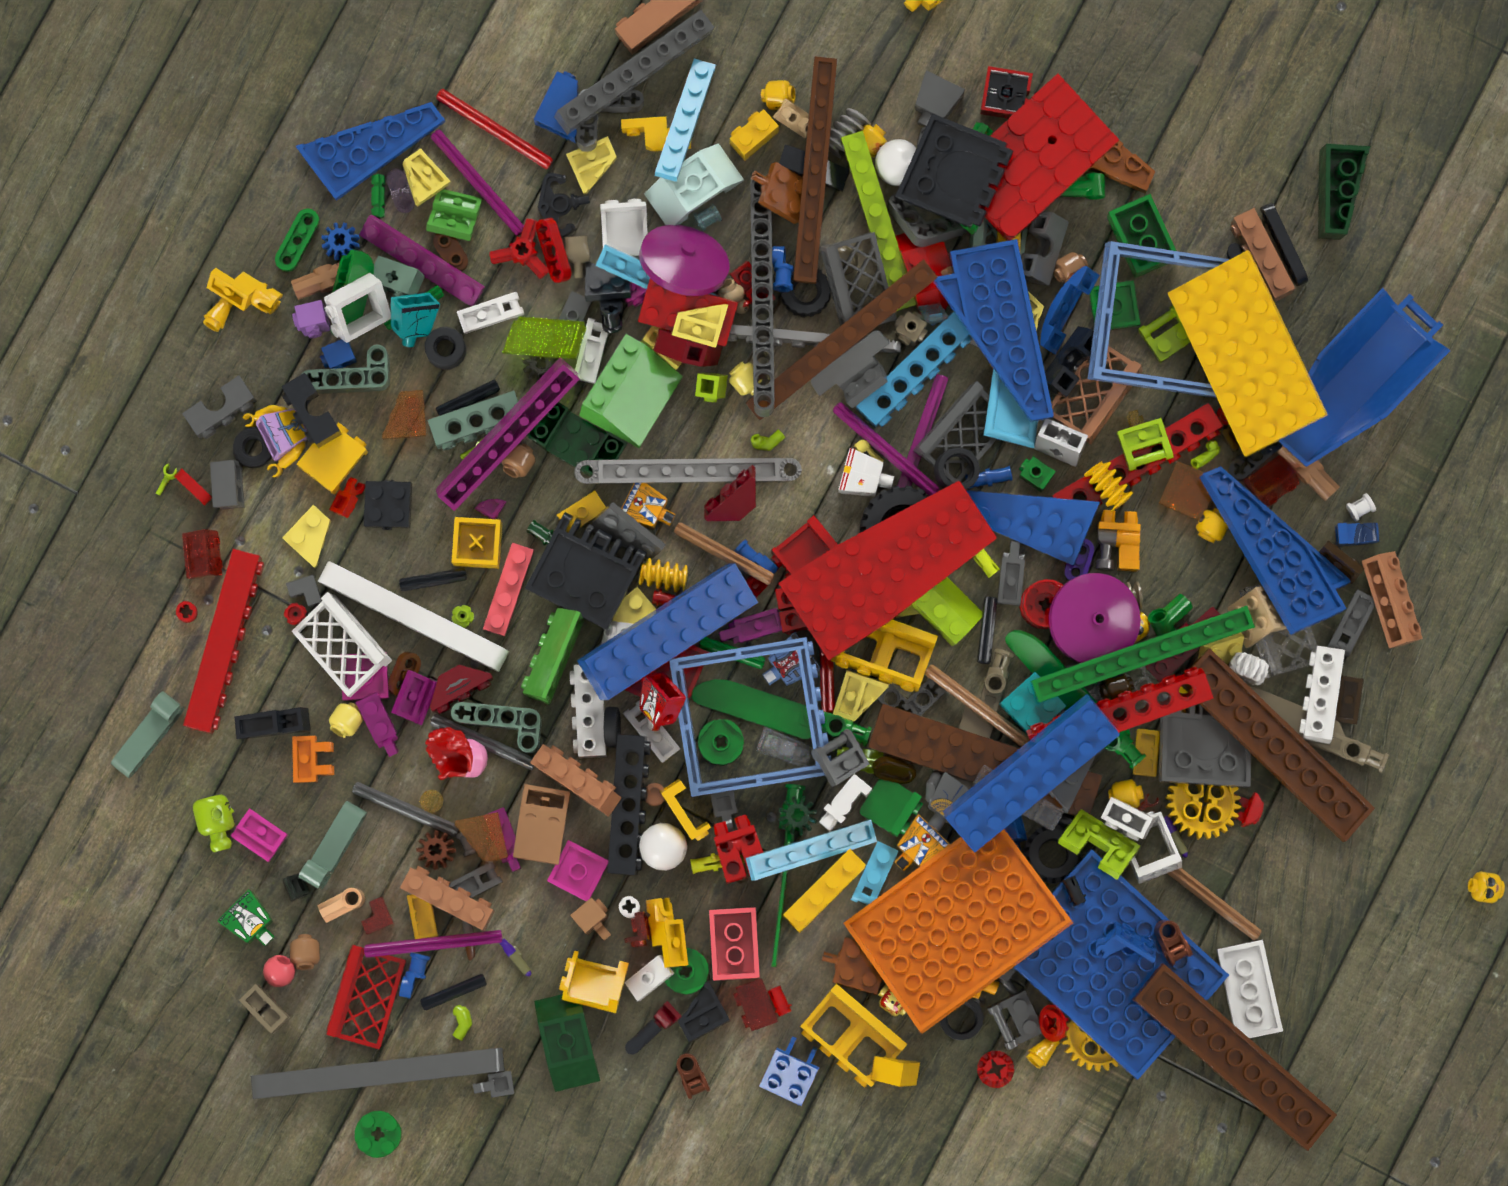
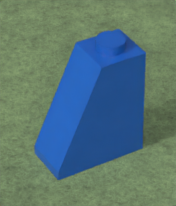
M557 71L534 117V123L545 130L576 143L577 129L567 135L554 116L558 109L579 95L578 81L575 80L576 77L568 72L564 71L562 74Z

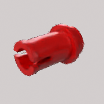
M659 589V591L654 590L652 604H656L655 607H658V605L662 606L677 595L662 592V589Z
M781 985L767 991L776 1009L774 1011L775 1014L778 1013L780 1017L792 1011L790 1008L792 1005L788 1004Z

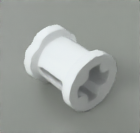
M1367 493L1363 494L1361 499L1352 504H1346V508L1355 522L1359 520V517L1368 512L1376 511V507Z
M632 896L624 897L619 903L620 913L627 918L635 917L640 911L639 902ZM627 901H631L634 905L636 904V908L632 909V913L623 910V906L627 905Z

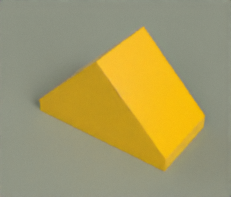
M874 1056L871 1079L899 1087L917 1085L920 1062Z

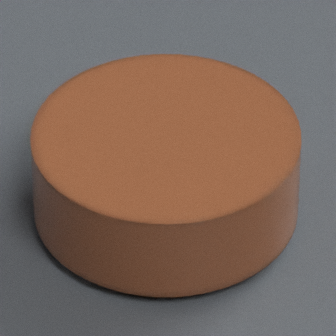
M651 783L646 786L648 788V795L645 802L654 807L663 804L665 799L659 791L664 789V787L658 783Z

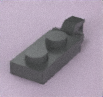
M1011 541L1009 553H1003L997 604L1020 606L1025 560L1024 555L1019 554L1020 542Z

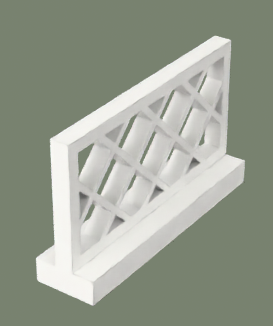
M327 592L321 598L323 601L292 632L348 697H351L382 666L386 667L392 659L338 597ZM324 608L329 612V622H319V613ZM306 626H313V638H305L300 632ZM318 626H329L328 639L317 638ZM333 626H341L344 629L343 639H333ZM317 642H327V655L318 654ZM332 642H343L342 655H332ZM348 642H355L358 645L357 655H347ZM331 658H342L341 671H333L331 669ZM346 658H357L356 671H346ZM362 659H370L374 666L369 671H361ZM345 674L356 675L355 684L350 689L345 685Z

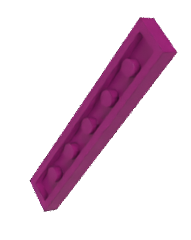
M370 215L367 218L359 234L361 237L405 265L418 269L425 275V278L469 306L476 305L485 286L374 215Z

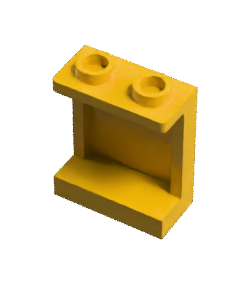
M339 422L337 426L342 435L320 448L315 443L312 444L297 463L301 470L334 495L340 489L339 485L362 456L368 454L367 449L364 448L367 444L357 436L354 439L347 434L349 430Z
M677 779L659 792L691 840L695 838L699 841L709 834L707 830L711 826L707 822H704L697 828L693 826L675 798V795L686 789L682 781Z
M574 951L573 957L568 958L565 971L568 972L567 977L562 976L559 990L563 991L562 1000L616 1013L629 963L619 961L618 968L579 959V952Z

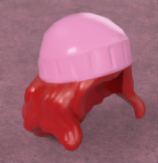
M451 727L435 729L429 733V739L425 742L427 745L426 751L429 757L432 758V763L436 764V768L440 772V775H438L440 780H444L447 777H478L485 770L488 755L485 747L479 742L467 739L462 731L454 730Z

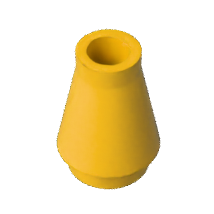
M221 297L220 301L204 315L203 323L211 330L219 332L220 328H224L233 304Z
M1045 1038L1029 1049V1054L1026 1057L1035 1067L1040 1069L1042 1066L1047 1065L1060 1042H1052Z

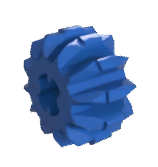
M334 223L335 229L332 231L331 228L327 227L326 231L329 235H322L321 237L322 240L326 241L322 244L323 249H328L326 255L330 257L334 254L335 261L340 259V255L347 256L346 254L353 250L352 248H360V245L355 242L360 239L359 235L354 234V227L347 229V223H343L341 228H339L337 223ZM339 238L343 240L344 238L345 244L341 246L339 243V246H337L336 240Z

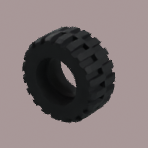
M895 486L890 490H883L865 508L860 523V533L884 521L892 512L904 510L929 497V495L920 488L918 490L913 489L912 486H905L903 488Z

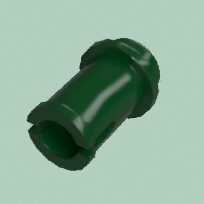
M533 520L526 532L541 540L545 546L548 545L554 530H549L536 522V520Z

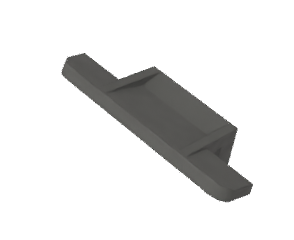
M875 330L811 379V384L817 394L821 396L837 384L844 392L846 403L851 408L855 407L888 382L884 367L874 355L890 344L889 340L881 331Z

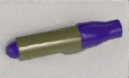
M1167 815L1163 818L1179 854L1186 858L1188 850L1176 825H1173V821Z
M504 938L499 944L506 955L510 957L523 975L531 976L530 967L521 958L522 953L515 945L512 946Z

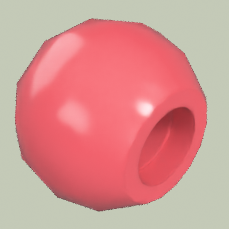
M276 955L269 958L264 964L263 975L268 984L274 987H284L294 979L295 966L290 962L289 958Z

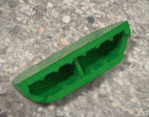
M350 250L347 256L343 255L339 263L332 293L368 273L374 274L372 258L359 250ZM368 294L341 308L346 325L363 316Z

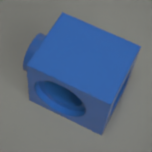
M342 339L321 348L323 355L320 358L325 368L339 369L357 362L349 342L346 343Z

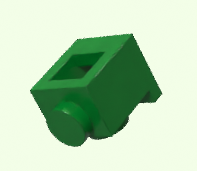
M1033 456L1031 460L1026 458L1020 466L1019 470L1022 472L1019 478L1042 493L1056 471ZM1038 468L1040 474L1038 476L1033 475L1032 469Z

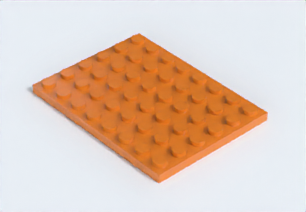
M1003 829L975 853L962 837L958 838L843 924L917 1029L923 1034L1072 925L1073 921L1006 830Z

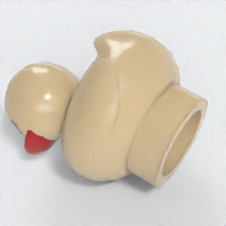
M732 278L726 279L724 284L718 289L717 295L737 301L736 312L739 314L746 313L749 309L750 301L743 299L745 295L743 287L736 284Z

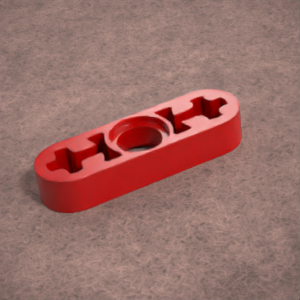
M553 218L541 219L536 224V232L547 268L549 269V275L555 283L568 281L571 278V268L558 225ZM552 245L555 247V256L552 253Z

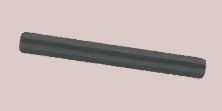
M434 714L430 724L435 728L451 727L454 730H460L467 739L479 742L487 751L529 770L535 768L530 763L534 757L440 715Z
M356 782L352 789L355 795L453 837H456L460 830V826L362 783Z

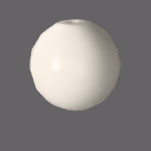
M901 139L886 142L878 150L875 157V168L880 178L890 185L900 186L916 151V147L912 143Z
M658 823L649 827L642 834L639 849L641 857L647 865L656 870L667 871L675 868L684 860L687 843L680 829L669 823Z

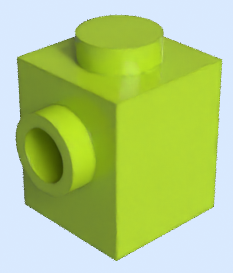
M709 372L698 373L695 396L704 397V401L717 402V399L725 398L728 375Z

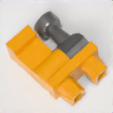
M1103 510L1101 521L1097 525V541L1101 548V559L1096 560V569L1114 570V560H1111L1110 557L1112 547H1117V571L1138 572L1140 570L1141 524H1138L1137 512L1125 511L1123 523L1115 522V511Z

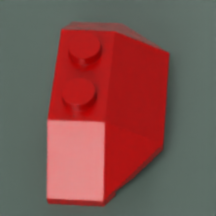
M905 233L895 236L906 273L923 259L937 277L942 276V270L952 266L943 241L926 247H919L914 245ZM934 281L914 296L918 312L925 318L924 321L944 315L948 302L934 284Z

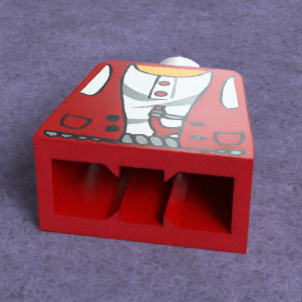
M664 672L646 675L643 678L639 707L648 718L647 728L652 731H658L661 726L675 723L684 705L686 696Z

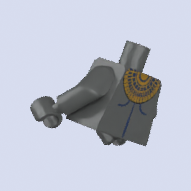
M934 769L926 783L925 799L929 803L928 808L935 812L928 824L937 831H940L947 821L943 810L966 793L969 788L946 772L943 773Z

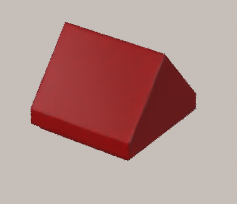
M752 576L745 580L755 598L768 586Z

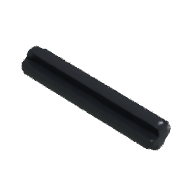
M492 380L436 407L437 414L441 416L470 406L499 392L500 387L496 380Z
M465 568L402 578L399 580L401 591H409L466 581L467 574Z
M990 596L985 597L983 603L977 662L980 664L991 663L998 600Z
M479 974L420 1000L422 1008L427 1011L487 985L484 975Z

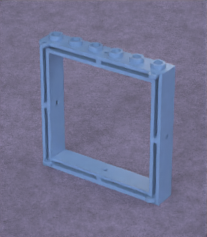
M1112 241L1105 243L1088 379L1217 398L1211 384L1105 369L1120 257L1211 270L1230 259Z
M807 637L669 660L673 683L686 696L678 717L691 797L825 776L819 763L815 761L816 765L702 783L683 669L797 650L813 749L823 747L829 741L827 733L822 732L821 724L825 723L824 711L819 710L818 701H822L820 687H815L814 678H818L816 664H811L810 655H814L812 641L808 642Z

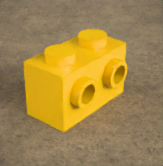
M764 109L760 113L756 111L748 118V123L745 126H738L731 132L730 145L746 161L779 133V125Z

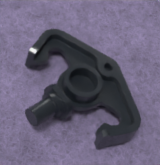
M548 173L543 179L538 210L544 219L553 218L558 225L560 216L568 214L572 207L574 210H577L579 205L589 204L590 198L589 195L577 196L574 193L571 194V198L565 194H554L551 189V183L556 181L560 185L564 184L567 181V176ZM572 223L566 224L564 229L558 228L561 238L567 237L577 230Z

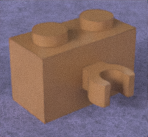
M591 897L570 915L585 934L588 935L595 929L604 941L611 936L602 924L608 918L606 915L608 909L599 898L595 901Z

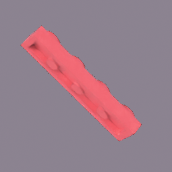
M515 543L511 544L483 630L506 636L534 549Z

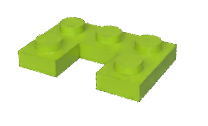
M1082 809L1058 841V844L1076 855L1080 853L1088 841L1107 852L1098 868L1117 880L1141 846L1118 831L1106 826L1105 823Z

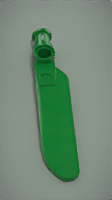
M1013 630L1005 637L1008 647L1032 673L1036 672L1040 677L1066 669L1051 650L1034 635L1022 630ZM1084 687L1058 696L1066 705L1065 710H1068L1086 694L1097 703ZM1127 729L1119 732L1120 735L1104 748L1109 751H1115L1117 755L1121 754L1130 764L1129 767L1132 770L1146 755L1141 754L1133 745L1134 741L1130 738V731Z
M714 679L702 682L695 686L692 692L693 701L698 705L802 739L811 738L806 705L729 680ZM824 711L825 723L821 724L823 733L837 738L842 731L849 729L857 742L862 743L864 747L867 746L872 727L865 728L854 724L852 720ZM832 722H842V730L837 733L830 730Z
M785 784V788H787L786 803H783L779 823V829L786 830L784 846L793 843L795 831H802L804 818L802 795L803 791L806 790V786ZM788 870L782 872L771 967H777Z

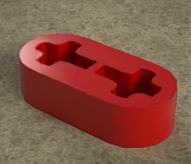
M182 468L174 476L204 506L212 499V496Z

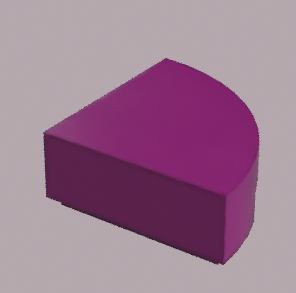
M488 499L480 502L474 509L489 519H496L506 505V502L501 499Z

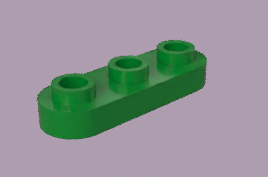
M307 208L297 214L275 256V263L281 271L291 272L295 270L320 224L319 216L314 210ZM307 218L312 219V223L310 225L305 224V220ZM296 238L302 239L299 245L294 244ZM285 258H291V263L288 265L284 264L283 261Z

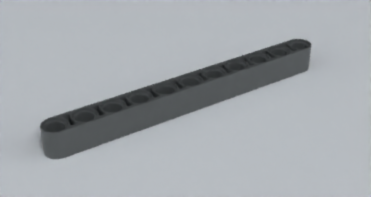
M752 180L750 184L754 411L760 417H768L774 412L775 403L771 210L758 203L761 192L756 191L755 188L761 186V184ZM763 207L766 209V212L758 213L755 210ZM762 228L767 232L761 235L756 233V230ZM758 250H765L767 254L759 256L756 252ZM759 271H765L768 275L759 277L756 274ZM763 292L766 293L768 297L765 299H760L757 297V294ZM766 314L768 319L762 321L757 316ZM764 335L767 336L769 340L766 342H760L757 338L759 336ZM761 357H766L769 359V362L761 364L757 360ZM760 379H767L770 383L762 386L758 381ZM765 400L770 405L764 408L759 406L758 403Z
M503 1048L252 1075L250 1077L252 1098L260 1099L505 1071Z

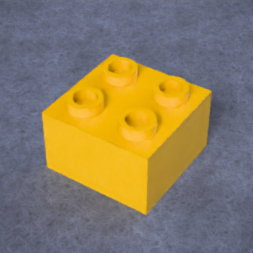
M455 517L452 549L453 566L499 569L502 538L501 520Z

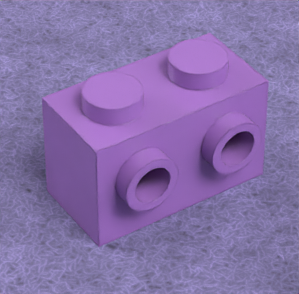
M322 300L295 306L296 313L292 314L293 321L297 330L302 331L305 337L317 338L322 336L323 332L330 331L329 317L325 312V305Z

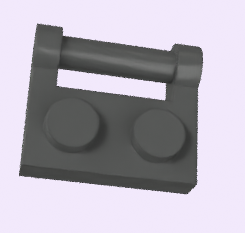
M849 729L842 731L839 737L823 747H817L811 752L812 757L819 763L831 787L838 785L869 765L855 736ZM843 744H847L848 750L832 760L828 759L827 754Z
M1024 989L987 1007L990 1015L994 1016L1003 1035L1004 1045L1007 1050L1013 1049L1042 1033L1039 1019ZM1006 1007L1019 1032V1035L1013 1037L1001 1012Z

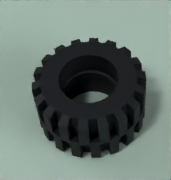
M1047 825L1039 828L1025 843L1023 849L1024 856L1044 883H1061L1081 861L1082 851L1076 855L1067 848H1065V862L1060 867L1048 868L1039 859L1041 846L1048 841L1058 842L1067 829L1066 827Z

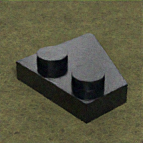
M586 262V302L631 298L632 282L595 266V263Z
M707 981L678 1023L687 1040L691 1043L730 1022V1019L710 982Z

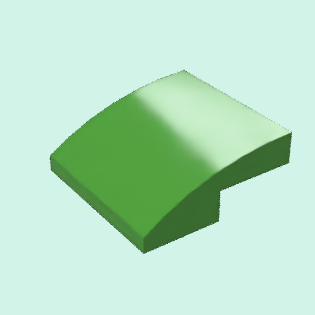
M445 189L441 190L436 194L433 201V208L427 222L426 231L470 241L481 208L482 198Z

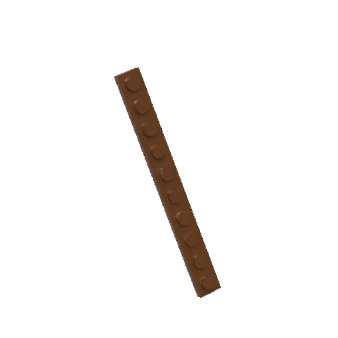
M814 57L793 282L816 284L837 67V59Z
M925 260L920 261L774 379V409L938 278ZM753 396L746 402V405L760 421L764 417H760L755 413ZM763 400L760 401L758 405L765 408L768 407L770 403L768 401Z

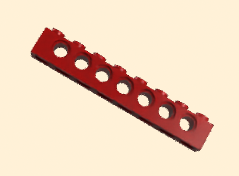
M1207 403L1165 428L1173 452V458L1168 460L1163 458L1144 464L1143 469L1129 471L1124 454H1121L1109 461L1111 465L1108 470L1116 469L1124 474V480L1120 481L1119 485L1129 484L1130 487H1133L1142 481L1141 477L1147 473L1150 476L1162 469L1160 465L1167 461L1171 464L1180 459V453L1188 450L1190 453L1201 446L1199 442L1207 438L1210 441L1220 435L1219 430H1221L1223 425L1210 404ZM1194 424L1199 425L1202 428V434H1193L1190 427ZM1179 436L1183 441V445L1174 446L1171 438ZM1159 443L1133 451V458L1149 454L1156 447L1162 450V445ZM1084 476L1052 495L1054 498L1073 499L1075 494H1082L1085 497V501H1101L1099 506L1103 504V499L1100 498L1102 493L1095 492L1093 484L1089 483L1092 476Z
M1192 667L1185 670V674L1177 677L1175 675L1167 676L1162 679L1163 682L1157 684L1148 683L1142 685L1138 691H1125L1120 693L1118 698L1113 700L1103 699L1096 704L1117 728L1118 732L1211 700L1214 697L1203 669ZM1182 685H1190V690L1187 693L1179 692ZM1161 692L1169 694L1165 701L1157 700ZM1139 700L1147 701L1143 709L1135 708ZM1124 708L1125 711L1122 716H1113L1115 709ZM1060 715L1054 717L1049 723L1039 722L1030 726V729L1026 730L1029 740Z

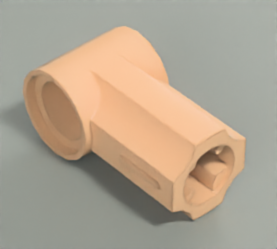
M348 888L317 906L322 918L328 923L354 909L360 908L365 902V895L360 889ZM351 892L357 893L359 897L355 905H351L348 902V895Z

